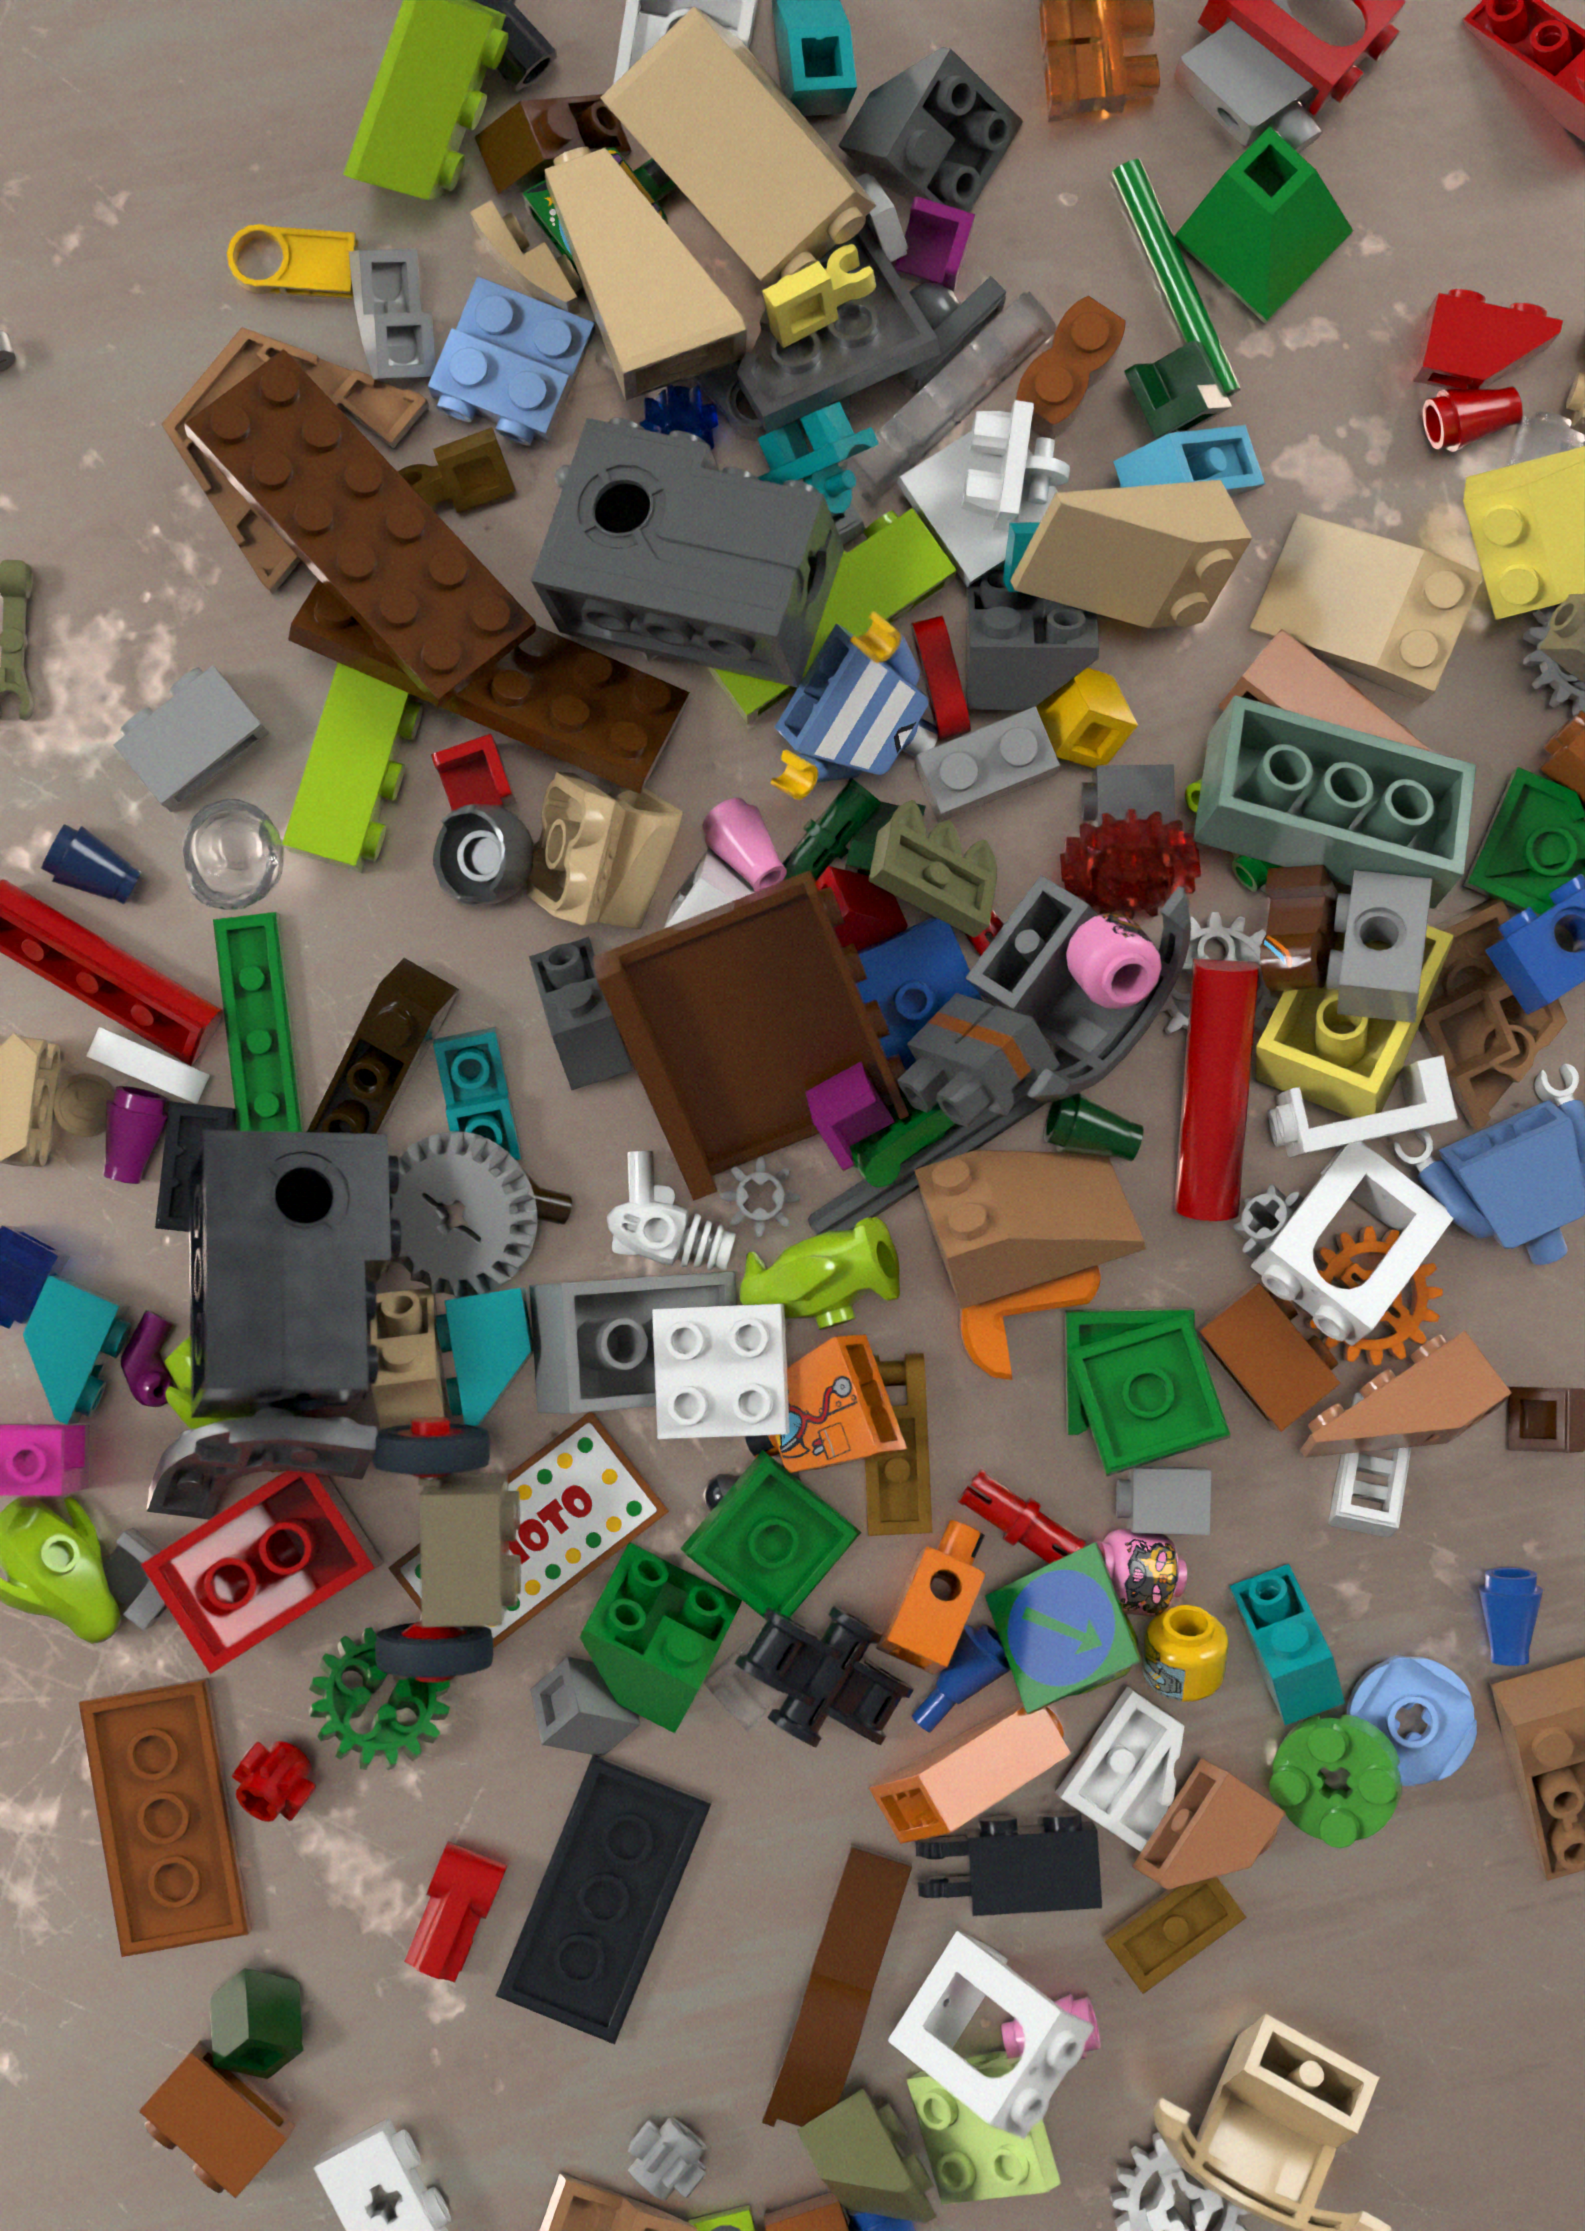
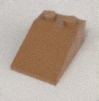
M973 1150L914 1170L930 1227L961 1309L1146 1249L1144 1239L1109 1157L1059 1152Z

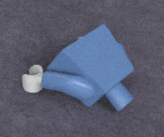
M1565 1063L1559 1068L1561 1077L1565 1082V1090L1559 1091L1551 1087L1547 1074L1542 1069L1536 1076L1534 1088L1538 1097L1544 1101L1543 1103L1440 1149L1439 1152L1443 1161H1435L1432 1157L1433 1140L1425 1129L1414 1130L1418 1138L1426 1146L1425 1152L1419 1157L1407 1156L1397 1141L1394 1144V1154L1397 1160L1403 1166L1417 1168L1420 1171L1417 1180L1429 1195L1447 1208L1450 1216L1454 1218L1452 1220L1453 1223L1476 1238H1489L1493 1236L1504 1249H1513L1525 1243L1531 1261L1536 1265L1550 1264L1567 1254L1568 1248L1560 1227L1585 1215V1106L1583 1101L1575 1100L1573 1092L1579 1083V1074L1575 1067Z

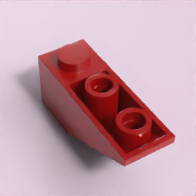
M1482 0L1463 18L1464 25L1564 128L1585 142V29L1542 0Z

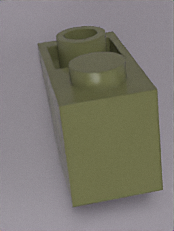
M862 2088L797 2130L820 2178L845 2209L927 2223L937 2217L925 2194L926 2191L934 2187L933 2182L914 2152L905 2156L900 2143L908 2139V2135L889 2104L878 2109Z

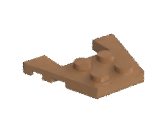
M241 327L161 425L263 586L270 593L274 594L301 559L186 435L185 422L283 349L340 410L345 409L393 449L427 409L429 403L420 393L409 389L402 390L373 379L372 375L356 369L353 371L322 360L316 354Z

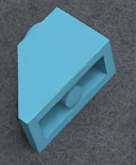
M1246 425L1169 433L1113 461L1120 481V488L1221 480L1229 496L1233 497L1265 485Z

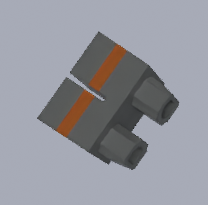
M956 993L907 1043L917 1061L897 1080V1083L914 1108L928 1113L938 1103L944 1114L954 1123L968 1127L985 1109L1007 1116L1013 1105L1014 1095L1012 1088L1025 1076L1037 1080L1045 1068L1054 1071L1060 1064L1032 1017L999 1006L993 1007L992 1004Z

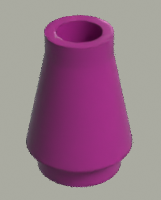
M117 1086L114 1098L106 1100L105 1165L102 1174L104 1177L123 1183H140L144 1167L167 1121L168 1113L164 1111L167 1099L165 1096L145 1089Z

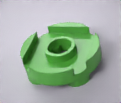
M1342 1714L1340 1719L1331 1717L1320 1719L1321 1715L1309 1717L1292 1728L1280 1745L1273 1760V1773L1269 1781V1790L1272 1798L1286 1812L1287 1818L1303 1832L1317 1839H1322L1331 1847H1349L1356 1840L1365 1839L1377 1833L1392 1817L1402 1795L1403 1782L1401 1783V1775L1398 1769L1400 1760L1394 1745L1387 1736L1373 1724L1362 1718ZM1325 1767L1334 1772L1343 1767L1350 1773L1346 1783L1351 1789L1344 1791L1329 1787L1325 1783L1326 1777L1321 1772V1769Z

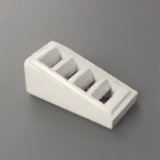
M1355 1392L1353 1395L1351 1407L1364 1399L1360 1393ZM1411 1447L1388 1449L1393 1451L1392 1461L1359 1454V1452L1341 1454L1328 1524L1333 1527L1380 1537H1391L1399 1529ZM1356 1471L1388 1477L1387 1486L1355 1480ZM1352 1497L1383 1503L1382 1511L1351 1505Z

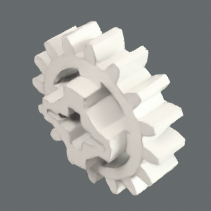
M1159 2132L1153 2134V2145L1155 2148L1153 2152L1147 2154L1137 2146L1131 2149L1137 2164L1134 2170L1118 2167L1116 2171L1118 2180L1127 2187L1126 2191L1111 2193L1113 2207L1127 2211V2213L1119 2216L1114 2221L1118 2231H1205L1212 2213L1222 2208L1221 2218L1212 2231H1248L1246 2226L1237 2218L1238 2215L1249 2214V2212L1213 2192L1182 2169L1168 2150ZM1158 2171L1159 2178L1152 2193L1141 2197L1140 2202L1141 2192L1145 2183L1154 2172ZM1173 2179L1177 2180L1181 2191H1185L1190 2199L1189 2206L1191 2211H1189V2215L1192 2220L1191 2226H1187L1183 2215H1179L1178 2210L1174 2206L1173 2195L1175 2191L1172 2186Z

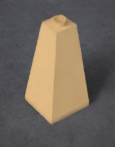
M580 147L557 156L553 160L555 166L544 169L547 189L625 401L743 359L746 353L747 328L743 317L607 149L603 148L591 153L588 147Z

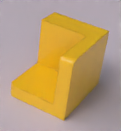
M1088 667L1036 706L1056 757L1094 769L1097 765H1107L1138 726L1115 678L1107 673Z

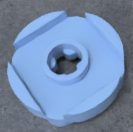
M1394 1655L1387 1658L1384 1662L1370 1668L1359 1679L1348 1700L1347 1715L1357 1716L1373 1724L1394 1745L1400 1760L1398 1769L1401 1775V1783L1403 1782L1402 1786L1427 1784L1431 1781H1439L1451 1776L1468 1758L1477 1736V1720L1474 1719V1706L1471 1702V1695L1467 1686L1452 1670L1429 1658L1421 1656L1405 1657L1403 1655ZM1415 1703L1421 1704L1424 1707L1421 1719L1428 1724L1426 1730L1421 1735L1411 1731L1407 1734L1406 1738L1399 1736L1397 1731L1400 1727V1722L1395 1718L1397 1711L1401 1707L1409 1710Z

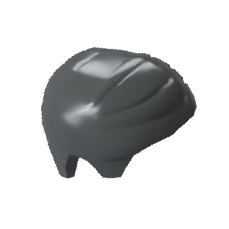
M469 804L452 810L442 820L443 826L437 837L433 852V867L440 888L449 897L462 905L468 906L496 904L508 899L526 884L533 868L534 843L530 831L518 819V816L499 805Z

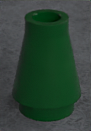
M1081 1093L1053 1102L1044 1129V1141L1056 1145L1057 1152L1115 1157L1130 1162L1136 1157L1143 1138V1125L1123 1118Z

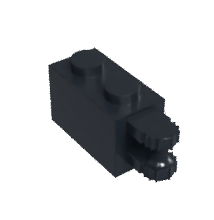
M1081 1813L1044 1814L1042 1825L1018 1826L1017 1817L1015 1816L984 1817L978 1819L979 1828L965 1829V1836L926 1838L915 1841L916 1856L936 1860L945 1857L967 1856L968 1876L928 1877L926 1880L918 1882L919 1897L931 1899L969 1896L972 1916L1102 1908L1098 1831L1093 1821L1082 1822Z

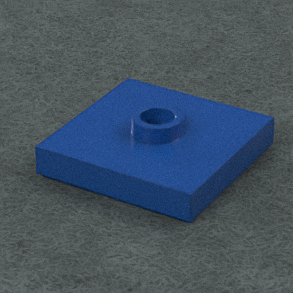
M935 916L857 951L868 977L867 980L857 983L863 1000L866 1003L877 999L891 1034L880 1038L885 1054L888 1058L899 1053L906 1071L917 1061L907 1043L956 993L983 1001L979 992L965 978L970 969L951 925Z

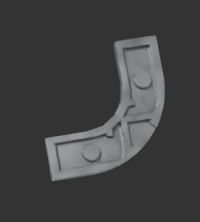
M266 1408L258 1411L255 1417L231 1419L198 1429L183 1431L179 1434L178 1439L164 1451L159 1460L149 1487L147 1512L210 1520L221 1492L231 1481L250 1473L263 1471H301L363 1479L376 1451L377 1427L359 1425L356 1421L346 1417H329L322 1420L296 1417L291 1412L280 1408Z

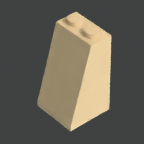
M695 6L600 97L759 280L769 286L776 284L786 275L791 276L816 263L835 244H842L853 238L864 226L865 216L877 206L746 45Z

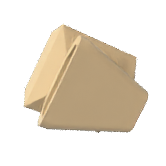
M556 772L555 779L550 782L543 799L541 811L543 827L540 839L534 845L533 868L527 880L526 895L554 917L585 926L600 922L641 929L677 836L683 812L646 788H643L640 794L627 788H616L605 794L575 773Z
M13 1033L0 1046V1163L19 1167L45 1166L51 1150L55 1117L53 1101L58 1089L61 1069L60 1048L58 1044L47 1043L45 1039L28 1038Z

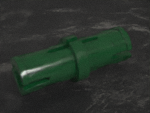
M849 778L846 781V785L816 822L810 818L803 827L807 833L782 862L787 870L786 876L782 881L811 870L816 882L836 857L842 860L849 852V849L846 847L847 843L882 802L853 778Z

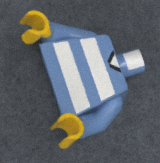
M873 611L869 616L873 621L871 627L860 637H856L846 628L836 623L800 683L799 688H797L775 725L777 731L801 754L796 755L790 750H784L780 759L787 764V767L778 778H772L770 784L796 800H801L809 795L816 783L855 778L863 771L877 775L885 774L890 770L901 750L916 757L917 754L934 748L937 742L938 729L936 725L921 718L928 707L929 698L916 686L920 676V669L903 634L876 611Z

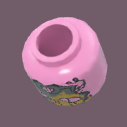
M1106 913L1092 917L1077 929L1070 939L1066 953L1068 970L1091 1001L1108 1009H1123L1143 1000L1157 984L1162 969L1159 951L1137 922L1122 914Z
M1118 1529L1110 1532L1103 1542H1098L1123 1613L1149 1617L1157 1616L1168 1609L1174 1597H1180L1183 1594L1187 1582V1566L1183 1559H1178L1175 1544L1166 1535L1132 1533L1129 1529Z

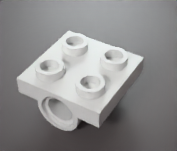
M784 1304L652 1309L658 1439L782 1435L790 1433Z

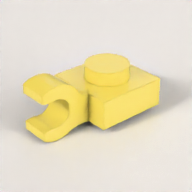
M854 244L845 245L835 250L828 259L826 270L818 261L791 276L786 275L776 284L762 290L770 330L782 348L838 320L837 306L850 300L863 298L874 291L876 283L874 271L870 266L856 273H847L860 266L857 248Z

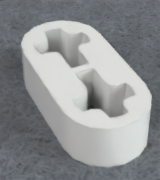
M101 1027L98 1028L86 1055L93 1060L195 1104L198 1103L210 1076L205 1072Z

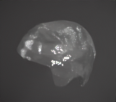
M227 798L204 806L186 827L183 840V857L188 887L191 893L195 895V898L202 904L223 910L246 909L269 896L279 883L284 868V847L279 831L268 815L257 806L240 799Z

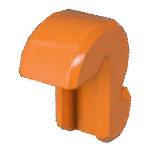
M1098 1265L964 1309L960 1308L959 1332L963 1348L971 1362L992 1378L1012 1380L1003 1316L1089 1304L1100 1286L1101 1274Z

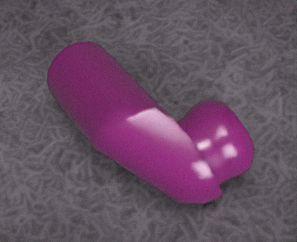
M145 1310L121 1356L120 1363L130 1391L136 1401L142 1405L156 1408L168 1403L165 1392L168 1387H174L160 1354L174 1323L149 1310Z

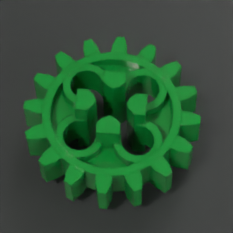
M372 1627L365 1628L362 1634L361 1645L356 1646L347 1636L340 1639L337 1645L341 1656L340 1659L334 1655L324 1654L319 1666L329 1677H313L309 1690L323 1696V1699L311 1704L309 1716L326 1718L327 1723L321 1728L318 1738L320 1741H325L336 1736L341 1741L335 1756L338 1759L342 1760L351 1750L360 1753V1769L366 1770L374 1756H381L386 1769L391 1770L397 1764L398 1752L403 1751L405 1756L411 1761L419 1758L422 1751L417 1740L418 1738L432 1744L435 1742L440 1731L430 1720H445L449 1714L450 1707L436 1701V1698L447 1693L450 1684L449 1681L422 1682L416 1680L415 1677L399 1680L389 1696L387 1704H383L370 1724L371 1732L367 1734L356 1733L351 1728L350 1719L361 1716L370 1700L371 1693L374 1694L380 1689L388 1673L380 1671L377 1667L376 1634ZM348 1671L359 1673L363 1678V1686L355 1687L354 1689L347 1688L343 1684L342 1674ZM405 1707L411 1709L417 1717V1723L412 1726L401 1725L396 1720V1711L403 1710Z

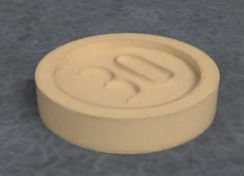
M81 1073L69 1077L59 1086L54 1096L53 1109L57 1121L66 1131L73 1135L93 1137L106 1131V1100L114 1098L115 1089L106 1079L98 1075Z

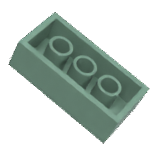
M1234 695L1209 732L1193 841L1283 867L1324 865L1332 881L1350 886L1353 883L1354 870L1432 878L1429 908L1435 909L1464 875L1476 765Z

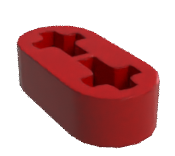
M943 616L911 623L915 650L926 694L929 698L934 725L938 729L939 739L971 732L967 705Z

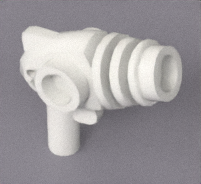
M653 1151L627 1152L629 1202L615 1206L607 1215L608 1229L614 1235L612 1242L613 1252L625 1255H640L658 1263L672 1266L680 1251H683L680 1267H687L691 1254L696 1255L694 1267H700L704 1257L709 1259L707 1264L708 1270H712L713 1267L726 1270L736 1233L724 1230V1225L718 1226L716 1234L710 1233L713 1222L708 1219L704 1230H699L702 1215L695 1213L691 1227L687 1226L688 1209L673 1204L675 1191L669 1186L654 1185Z

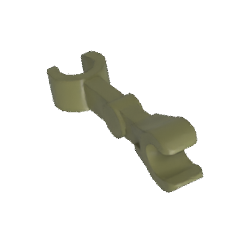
M4 560L0 564V594L3 598V624L0 634V645L2 647L0 720L2 718L1 702L4 696L9 693H17L21 699L19 709L20 720L27 721L32 716L34 710V700L24 670V653L28 644L27 636L25 635L26 601L30 598L32 591L33 571L31 566L22 560Z

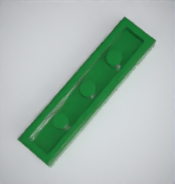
M277 912L213 919L237 1130L305 1132L279 914Z

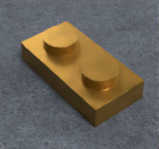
M1213 1877L1165 1891L1104 1936L1103 1939L1136 1986L1144 1994L1247 1917L1218 1877Z

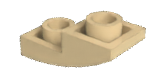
M492 200L470 211L474 229L486 248L500 266L521 287L539 301L574 315L580 312L575 292L582 289L583 285L565 254L555 259L546 242L523 254L522 250L529 247L530 244L520 224L512 212L501 217Z

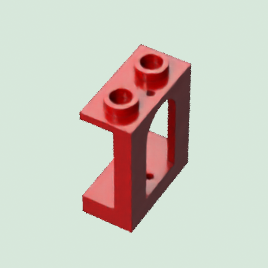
M1208 0L1197 23L1211 34L1230 21L1237 24L1319 90L1308 109V112L1316 116L1331 98L1339 104L1347 98L1364 75V72L1358 66L1367 56L1377 62L1392 45L1400 33V30L1393 25V22L1406 1L1351 0L1362 12L1365 20V33L1355 44L1344 47L1329 45L1320 40L1271 0Z

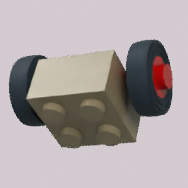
M419 1417L411 1419V1424L393 1426L377 1431L376 1451L372 1458L374 1468L385 1472L410 1474L414 1477H419V1485L424 1486L420 1493L421 1621L392 1626L377 1633L375 1643L376 1663L378 1669L382 1672L398 1676L415 1677L416 1680L422 1682H443L452 1680L455 1676L485 1670L492 1665L493 1636L491 1630L485 1626L502 1625L507 1607L517 1606V1594L521 1593V1556L509 1555V1541H516V1530L520 1529V1492L508 1491V1473L452 1474L477 1470L489 1464L490 1437L488 1430L485 1428L466 1424L450 1423V1418Z

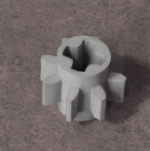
M758 1157L756 1173L748 1176L741 1169L733 1167L731 1169L733 1176L740 1182L737 1191H726L720 1194L722 1200L727 1202L737 1201L740 1209L732 1217L731 1225L734 1227L747 1217L755 1221L757 1237L763 1236L765 1231L764 1221L772 1218L780 1225L787 1227L789 1221L781 1212L784 1202L795 1203L800 1201V1195L791 1192L784 1193L781 1185L788 1178L791 1171L788 1168L782 1169L775 1177L765 1173L766 1163L763 1157ZM754 1181L761 1187L770 1181L775 1185L777 1189L771 1197L777 1206L773 1211L767 1213L765 1210L758 1208L753 1213H750L745 1209L744 1205L747 1203L749 1196L744 1188L748 1183Z
M1269 1185L1267 1194L1258 1195L1253 1199L1246 1197L1242 1221L1234 1224L1233 1227L1244 1239L1248 1240L1242 1251L1255 1261L1270 1246L1304 1198L1296 1191L1286 1198L1274 1185Z
M672 2117L665 2122L661 2129L648 2120L629 2143L630 2148L628 2151L637 2157L628 2169L630 2174L647 2191L663 2201H666L675 2189L685 2198H688L706 2175L705 2170L707 2167L699 2161V2158L707 2150L706 2145L689 2128Z

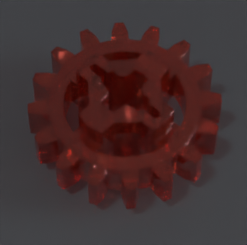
M1128 809L1125 819L1115 820L1111 814L1104 813L1102 814V824L1095 827L1084 822L1079 825L1080 838L1067 837L1065 839V853L1060 854L1061 882H1064L1065 890L1091 907L1099 906V915L1123 911L1124 916L1133 919L1135 911L1145 910L1151 917L1158 916V907L1162 903L1165 904L1178 885L1185 889L1186 894H1193L1196 890L1195 878L1201 877L1199 849H1197L1196 842L1193 841L1194 833H1184L1183 822L1179 819L1166 825L1162 824V813L1158 811L1153 812L1147 819H1138L1136 810Z

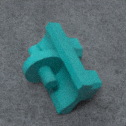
M840 401L800 418L814 450L812 453L808 450L797 421L757 438L770 468V472L757 478L761 481L783 485L785 481L803 479V483L813 486L821 494H824L832 517L843 513L849 508L852 500V488L856 485L854 473L850 470H843L837 463L879 445L872 427L854 434Z

